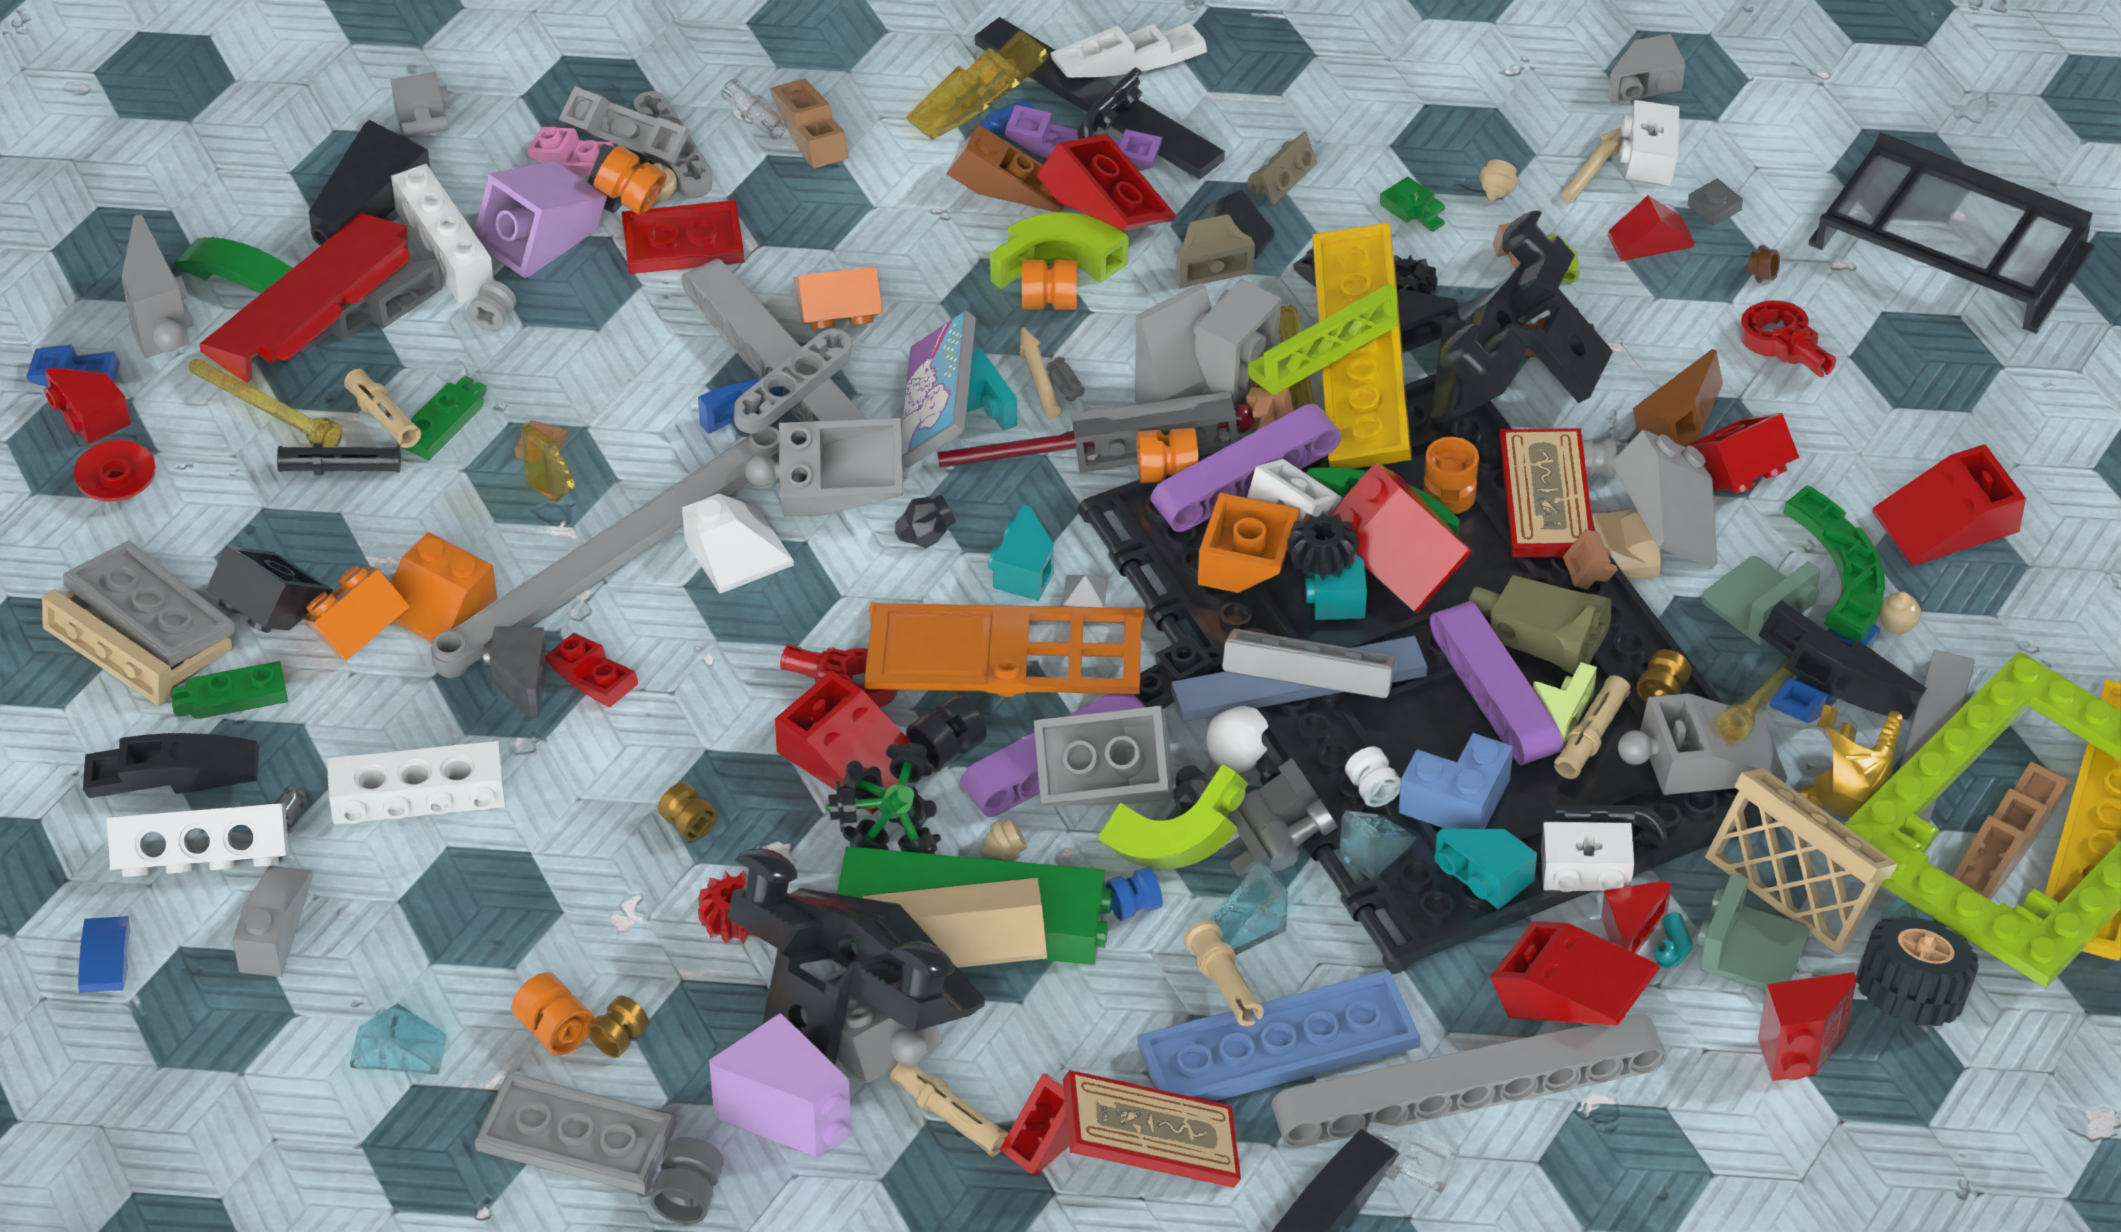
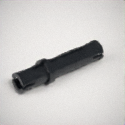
M315 443L314 447L278 446L277 469L278 472L314 471V475H323L324 471L400 472L401 448L400 446L324 447L323 443Z

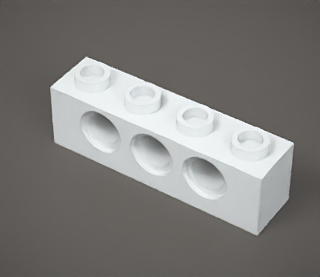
M423 164L391 176L397 213L408 226V229L427 257L438 261L440 276L458 303L477 297L483 283L494 281L491 256L429 166Z
M499 741L327 758L329 800L334 825L505 807Z
M285 803L107 818L110 870L122 869V877L149 875L148 867L164 865L166 867V874L192 872V863L209 862L210 870L236 868L235 860L253 859V867L279 865V856L289 855ZM237 825H245L253 832V843L247 849H239L231 841V832ZM194 828L203 829L209 835L210 844L203 853L194 852L188 845V835ZM152 831L162 834L166 840V849L160 856L150 855L144 847L145 837Z

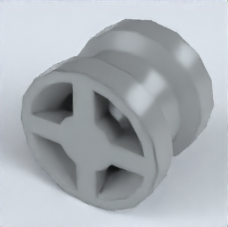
M486 281L480 287L478 296L469 304L468 315L481 328L490 331L498 330L503 326L506 315L511 313L515 307L516 297L513 291L501 282Z
M1605 439L1601 444H1594L1591 440H1582L1587 479H1591L1594 475H1602L1605 479H1615L1616 471L1611 464L1616 458L1614 439Z

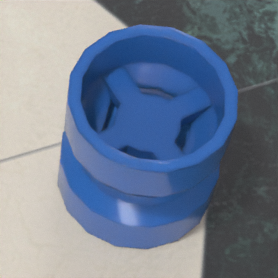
M1149 867L1136 870L1132 877L1126 879L1118 876L1106 881V887L1113 888L1111 909L1120 922L1134 917L1137 911L1145 910L1151 912L1161 908L1163 905L1158 880Z

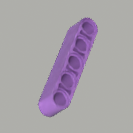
M1307 404L1162 481L1153 490L1151 502L1173 530L1177 532L1186 531L1211 518L1219 492L1247 498L1256 466L1284 459L1300 470L1334 451L1341 441L1342 434L1318 405Z
M1468 601L1431 614L1430 626L1435 641L1502 742L1513 746L1512 757L1519 765H1524L1561 752L1563 743L1556 722L1476 604Z
M1108 694L1067 716L1145 708V706L1134 694ZM1035 732L974 763L961 776L959 783L961 789L985 816L995 817L1040 794Z

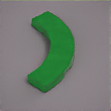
M1806 485L1786 502L1783 513L1805 527L1822 543L1833 558L1841 580V595L1835 606L1827 613L1824 625L1854 642L1857 640L1862 642L1875 625L1882 607L1885 576L1881 560L1874 545L1862 528H1855L1845 518L1846 512L1840 506L1811 486Z

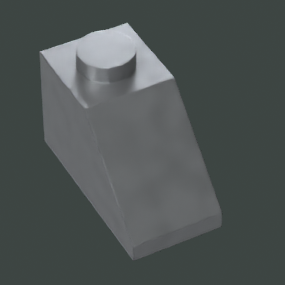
M494 626L492 643H485L484 668H491L493 686L530 718H539L546 668L545 655H547L544 627Z

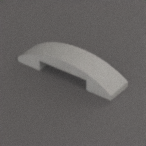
M574 86L558 119L562 123L604 142H613L614 146L621 145L640 156L667 164H675L691 131L687 127L658 117V119L617 105L608 101L603 96Z

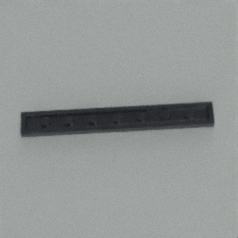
M1001 17L975 34L976 46L1087 113L1093 105L1115 86L1102 77H1066L1052 60L1051 52L1056 51L1055 49ZM1140 100L1130 109H1127L1124 105L1116 109L1120 115L1111 126L1122 134L1127 129L1162 137V143L1157 155L1199 180L1220 165L1225 159V151Z

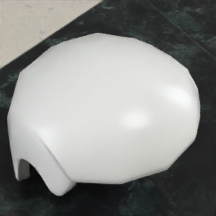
M1245 705L1235 707L1218 714L1210 722L1206 743L1210 757L1218 768L1224 764L1238 774L1247 772L1254 768L1257 760L1267 751V747L1262 744L1261 736L1268 728V724L1257 709Z

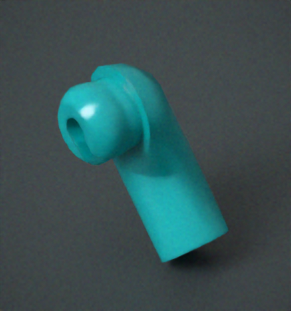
M1672 912L1664 916L1661 921L1668 939L1663 940L1664 944L1661 947L1656 943L1653 950L1657 963L1663 968L1678 967L1694 946L1682 915L1679 912Z

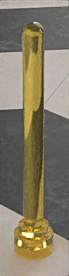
M193 359L189 363L191 373L305 433L311 446L314 447L315 443H323L324 447H337L343 435V429L340 424L326 417L311 419L200 359Z
M1789 658L1742 705H1730L1718 716L1717 729L1724 739L1730 742H1740L1753 731L1755 726L1754 717L1775 696L1787 679L1795 676V674L1785 668Z

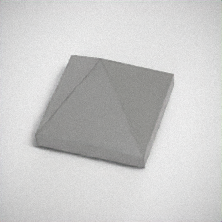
M1066 575L1063 607H1105L1107 577Z

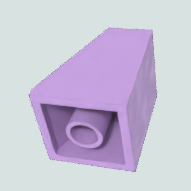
M555 160L491 173L488 176L474 233L490 255L523 278H527L598 230L607 196Z
M781 1013L709 1060L714 1115L720 1121L814 1157H818L830 1148L840 1146L852 1134L849 1079Z

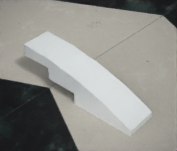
M1190 22L1164 33H1161L1155 24H1152L1127 35L1117 25L1051 52V57L1066 77H1107L1128 74L1134 67H1137L1142 72L1172 65L1206 53L1207 48L1205 39Z

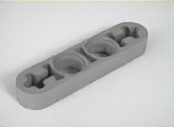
M648 91L639 94L635 98L634 111L653 117V112H657L658 116L653 118L658 119L660 117L684 126L663 94ZM689 134L681 150V153H687L689 156L677 159L675 164L661 163L675 173L677 188L684 196L698 198L707 195L711 191L712 173L710 166ZM692 171L693 177H688V173Z
M836 328L820 332L743 393L735 401L734 423L736 427L745 433L751 434L765 430L844 367L850 360L852 340L847 332ZM801 365H811L817 371L811 375H804L799 373L796 368ZM776 386H782L787 388L790 393L786 396L778 397L772 395L769 390Z

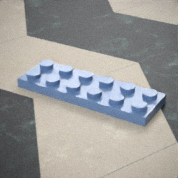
M1390 970L1260 1003L1264 1011L1263 1016L1259 1020L1251 1009L1250 1014L1256 1021V1024L1251 1026L1240 1025L1233 1011H1228L1138 1035L1137 1043L1155 1089L1215 1102L1420 1047V1034Z

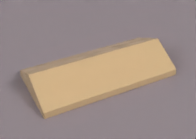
M1038 878L863 896L865 899L900 904L932 941L945 952L957 968L1047 958Z

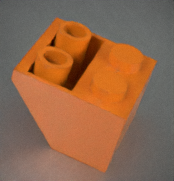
M357 565L353 566L338 579L341 585L338 589L329 595L326 592L321 593L306 606L309 613L302 618L303 621L342 660L347 661L410 607L378 568L366 565L361 568Z

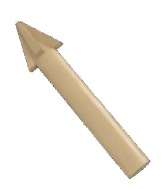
M1621 127L1600 136L1603 140L1563 190L1561 195L1566 202L1573 203L1612 153L1614 156L1618 155L1622 140Z
M1021 328L1020 357L1025 358L1046 415L1050 418L1057 417L1061 413V408L1041 357V351L1038 348L1041 342L1028 330Z

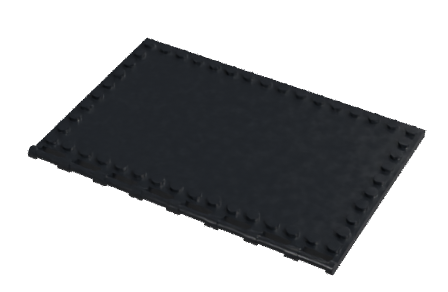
M1436 374L1405 384L1412 460L1382 464V466L1399 475L1407 484L1423 491L1426 452L1434 441L1443 437H1457L1472 443L1479 455L1476 498L1474 504L1468 510L1454 515L1460 520L1459 538L1473 552L1419 613L1414 612L1364 566L1367 588L1365 618L1315 620L1314 603H1306L1305 573H1303V569L1293 568L1288 551L1279 574L1239 593L1198 585L1199 550L1210 518L1183 532L1173 530L1151 502V494L1161 482L1140 483V480H1136L1088 497L1077 508L1083 521L1092 525L1109 550L1108 557L1119 574L1128 578L1145 603V612L1156 629L1164 631L1172 644L1187 637L1177 623L1179 620L1187 619L1206 647L1203 650L1213 660L1214 666L1206 675L1226 672L1222 667L1225 641L1234 629L1346 648L1411 636L1416 637L1427 665L1426 676L1392 682L1390 693L1386 698L1340 692L1256 708L1268 724L1264 734L1284 761L1281 764L1274 765L1265 752L1255 765L1261 775V784L1264 786L1280 775L1281 771L1278 767L1293 758L1338 826L1327 835H1323L1318 830L1302 844L1311 858L1321 863L1342 894L1340 898L1342 904L1354 921L1361 922L1382 953V963L1387 970H1390L1391 974L1401 973L1415 961L1593 892L1543 890L1541 860L1544 822H1553V814H1556V805H1638L1656 812L1665 823L1668 838L1666 842H1661L1650 830L1633 826V875H1636L1711 845L1739 792L1738 789L1731 788L1663 795L1650 758L1639 765L1628 764L1621 758L1618 751L1621 737L1627 732L1640 731L1647 703L1638 695L1636 688L1642 674L1648 670V663L1656 651L1667 649L1678 652L1690 663L1691 675L1686 684L1680 688V694H1692L1722 703V701L1611 557H1609L1610 564L1616 565L1618 568L1616 573L1608 582L1595 581L1588 590L1574 586L1563 557H1512L1499 441L1500 429L1512 428L1491 400L1451 422L1435 424L1431 419ZM1212 454L1198 458V462L1211 456ZM1328 455L1300 470L1306 474L1310 468H1330ZM1372 466L1356 468L1355 470L1368 471ZM1112 510L1131 539L1122 542L1104 513ZM1149 564L1168 593L1159 596L1140 566ZM1514 575L1576 592L1611 598L1610 626L1597 652L1594 653L1589 664L1597 667L1594 695L1581 720L1609 676L1614 675L1625 679L1630 685L1629 691L1631 692L1602 735L1601 747L1595 755L1589 756L1577 778H1565L1555 770L1554 761L1561 754L1560 752L1524 765H1519L1512 757L1510 781L1485 829L1507 830L1535 851L1537 859L1534 882L1500 909H1497L1486 899L1477 897L1470 887L1454 875L1444 872L1438 863L1435 862L1437 833L1443 829L1442 827L1400 814V793L1385 805L1380 807L1368 806L1359 794V786L1354 785L1346 774L1345 766L1348 760L1361 749L1378 747L1388 759L1389 767L1394 769L1400 779H1402L1416 750L1458 762L1473 733L1502 742L1435 641L1431 631L1430 616L1435 612L1468 602L1475 587L1502 594L1509 580ZM1483 615L1491 626V617ZM1504 645L1532 688L1535 681L1561 689L1567 676H1574L1552 662ZM1748 801L1743 812L1747 829L1763 823L1759 807ZM1344 849L1365 880L1364 882L1355 884L1333 852L1334 850ZM1385 909L1406 940V943L1397 946L1376 915V910Z

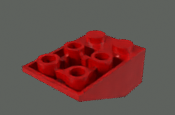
M1983 444L1949 455L1874 506L1872 512L1913 567L2020 532L2026 497L1987 445Z
M833 670L829 671L775 718L777 753L835 791V781H840V787L843 785L844 777L847 774L846 767L854 760L861 762L862 766L866 768L871 766L878 767L881 771L883 788L887 789L892 785H896L898 779L890 772L889 767L892 759L886 755L887 747L891 744H896L900 747L908 743L913 744L864 690ZM866 808L864 810L874 814L879 808Z
M1532 921L1490 978L1508 1018L1618 1026L1660 968L1658 963L1570 923Z

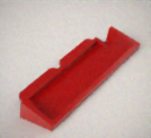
M363 213L359 214L199 343L200 352L246 384L252 380L251 358L254 355H260L271 364L277 359H291L340 319L342 315L341 307L347 302L351 304L359 303L409 262L408 226Z

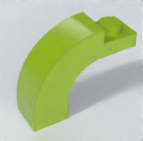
M1053 212L1031 216L1008 227V242L998 246L990 253V281L998 288L1003 289L1022 276V260H1044L1046 264L1054 263L1055 260H1077V268L1101 283L1128 265L1129 236L1108 223L1084 214Z
M1222 764L1196 804L1183 815L1170 820H1152L1138 814L1120 802L1097 839L1117 855L1142 867L1166 870L1195 864L1218 851L1237 831L1238 827L1227 816L1230 811L1236 810L1242 803L1248 783L1236 771Z

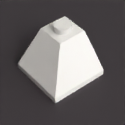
M720 493L682 507L685 542L719 594L794 566L792 557L758 507Z

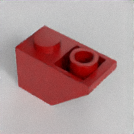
M55 367L45 370L48 387L44 389V394L53 410L60 409L72 433L78 432L88 445L131 425L126 397L106 373Z

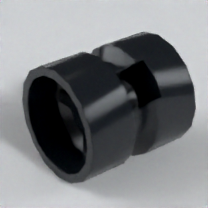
M953 695L938 705L933 713H926L908 725L906 737L912 743L920 744L927 749L925 756L928 762L934 766L933 772H938L957 760L959 753H967L984 742L987 737V730L981 715L974 705L963 696Z

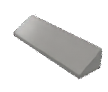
M1234 629L1225 641L1222 667L1223 670L1228 672L1386 698L1390 693L1398 658L1388 654Z

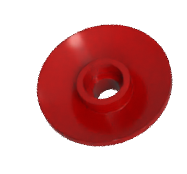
M112 440L89 448L79 457L74 467V479L79 490L92 499L107 502L121 501L134 497L144 491L155 476L156 466L154 457L144 446L127 440Z

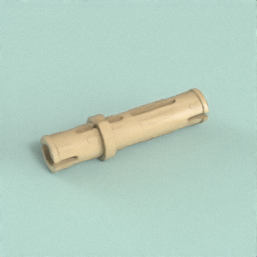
M354 369L347 374L344 386L357 398L359 407L365 413L372 414L396 439L401 447L409 448L414 446L420 439L421 431L389 398L387 389L380 383H375L370 379L363 369ZM379 405H383L386 411L383 412L379 408ZM391 415L394 417L392 421L389 418Z
M1614 675L1609 676L1580 724L1574 726L1567 735L1568 743L1554 761L1555 770L1561 776L1568 779L1577 778L1589 756L1595 755L1601 747L1602 735L1631 692L1629 691L1630 685L1625 679Z
M898 1062L890 1074V1081L917 1099V1104L921 1109L926 1112L933 1111L957 1131L980 1146L988 1155L993 1157L1001 1152L999 1149L1008 1135L1006 1130L1001 1129L974 1107L948 1089L947 1082L940 1077L933 1078L915 1064L903 1065Z

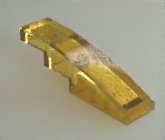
M1020 30L997 53L991 48L985 51L966 71L958 65L906 116V119L928 138L934 140L962 125L994 104L1021 83L1049 55L1044 47Z

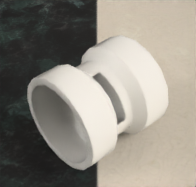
M1367 747L1361 749L1348 760L1345 772L1352 783L1359 786V794L1368 806L1380 807L1385 805L1400 793L1401 779L1396 771L1389 767V761L1380 748Z

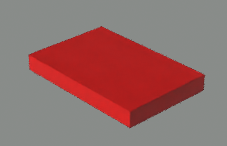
M736 200L650 208L641 216L632 210L621 212L629 274L695 268L716 258L720 259L724 264L745 262Z

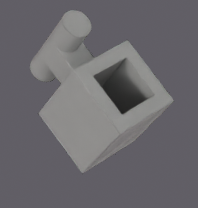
M435 72L391 80L394 109L403 137L408 138L449 130L447 116L444 115V109L450 108L449 95L446 86L439 87Z

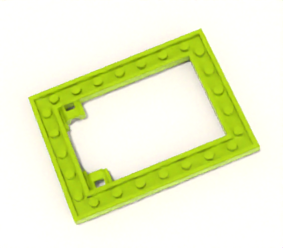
M2019 651L1844 826L1898 863L1891 878L1883 880L1881 886L2044 988H2047L2121 910V840L2061 903L2033 888L2027 894L2022 906L2017 904L2012 908L2004 902L1997 905L1929 863V856L1924 854V852L1937 837L1939 829L1919 817L2028 706L2121 761V711Z

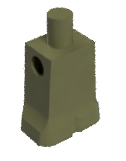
M1514 575L1509 580L1502 594L1475 587L1469 598V601L1474 602L1483 615L1491 617V628L1503 645L1552 662L1573 675L1581 662L1590 664L1594 653L1597 652L1604 640L1611 622V598L1576 592Z

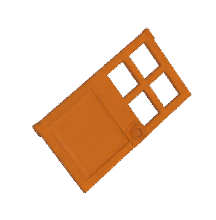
M872 602L869 607L871 627L864 682L865 689L987 691V693H996L1002 697H1012L1017 694H1025V692L1140 694L1141 628H1143L1146 617L1142 607ZM1071 621L1070 642H1028L1029 622ZM1083 622H1125L1124 643H1083ZM1027 655L1069 656L1068 678L1026 677ZM1082 656L1124 657L1123 679L1081 678Z

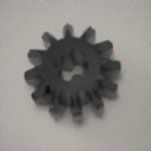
M1322 510L1317 517L1306 513L1302 521L1294 522L1290 538L1287 539V551L1289 552V557H1291L1294 569H1303L1306 578L1313 574H1318L1324 581L1327 574L1340 578L1343 569H1352L1356 552H1358L1359 540L1357 539V534L1354 533L1352 522H1342L1340 513L1332 517L1326 516Z

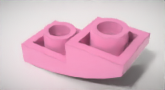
M542 127L527 149V154L530 158L540 163L555 160L574 174L589 177L602 144L614 146L613 142L579 140L574 128Z

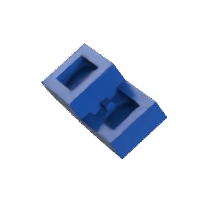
M72 344L37 348L34 351L26 377L30 383L48 387L45 370L55 367L106 373L114 382L120 362L114 351L77 356Z
M761 379L734 383L699 396L700 426L710 434L734 422L735 401ZM773 387L769 392L774 396L782 397L783 387Z
M129 916L84 919L79 957V993L124 990L128 971L126 951L130 936Z

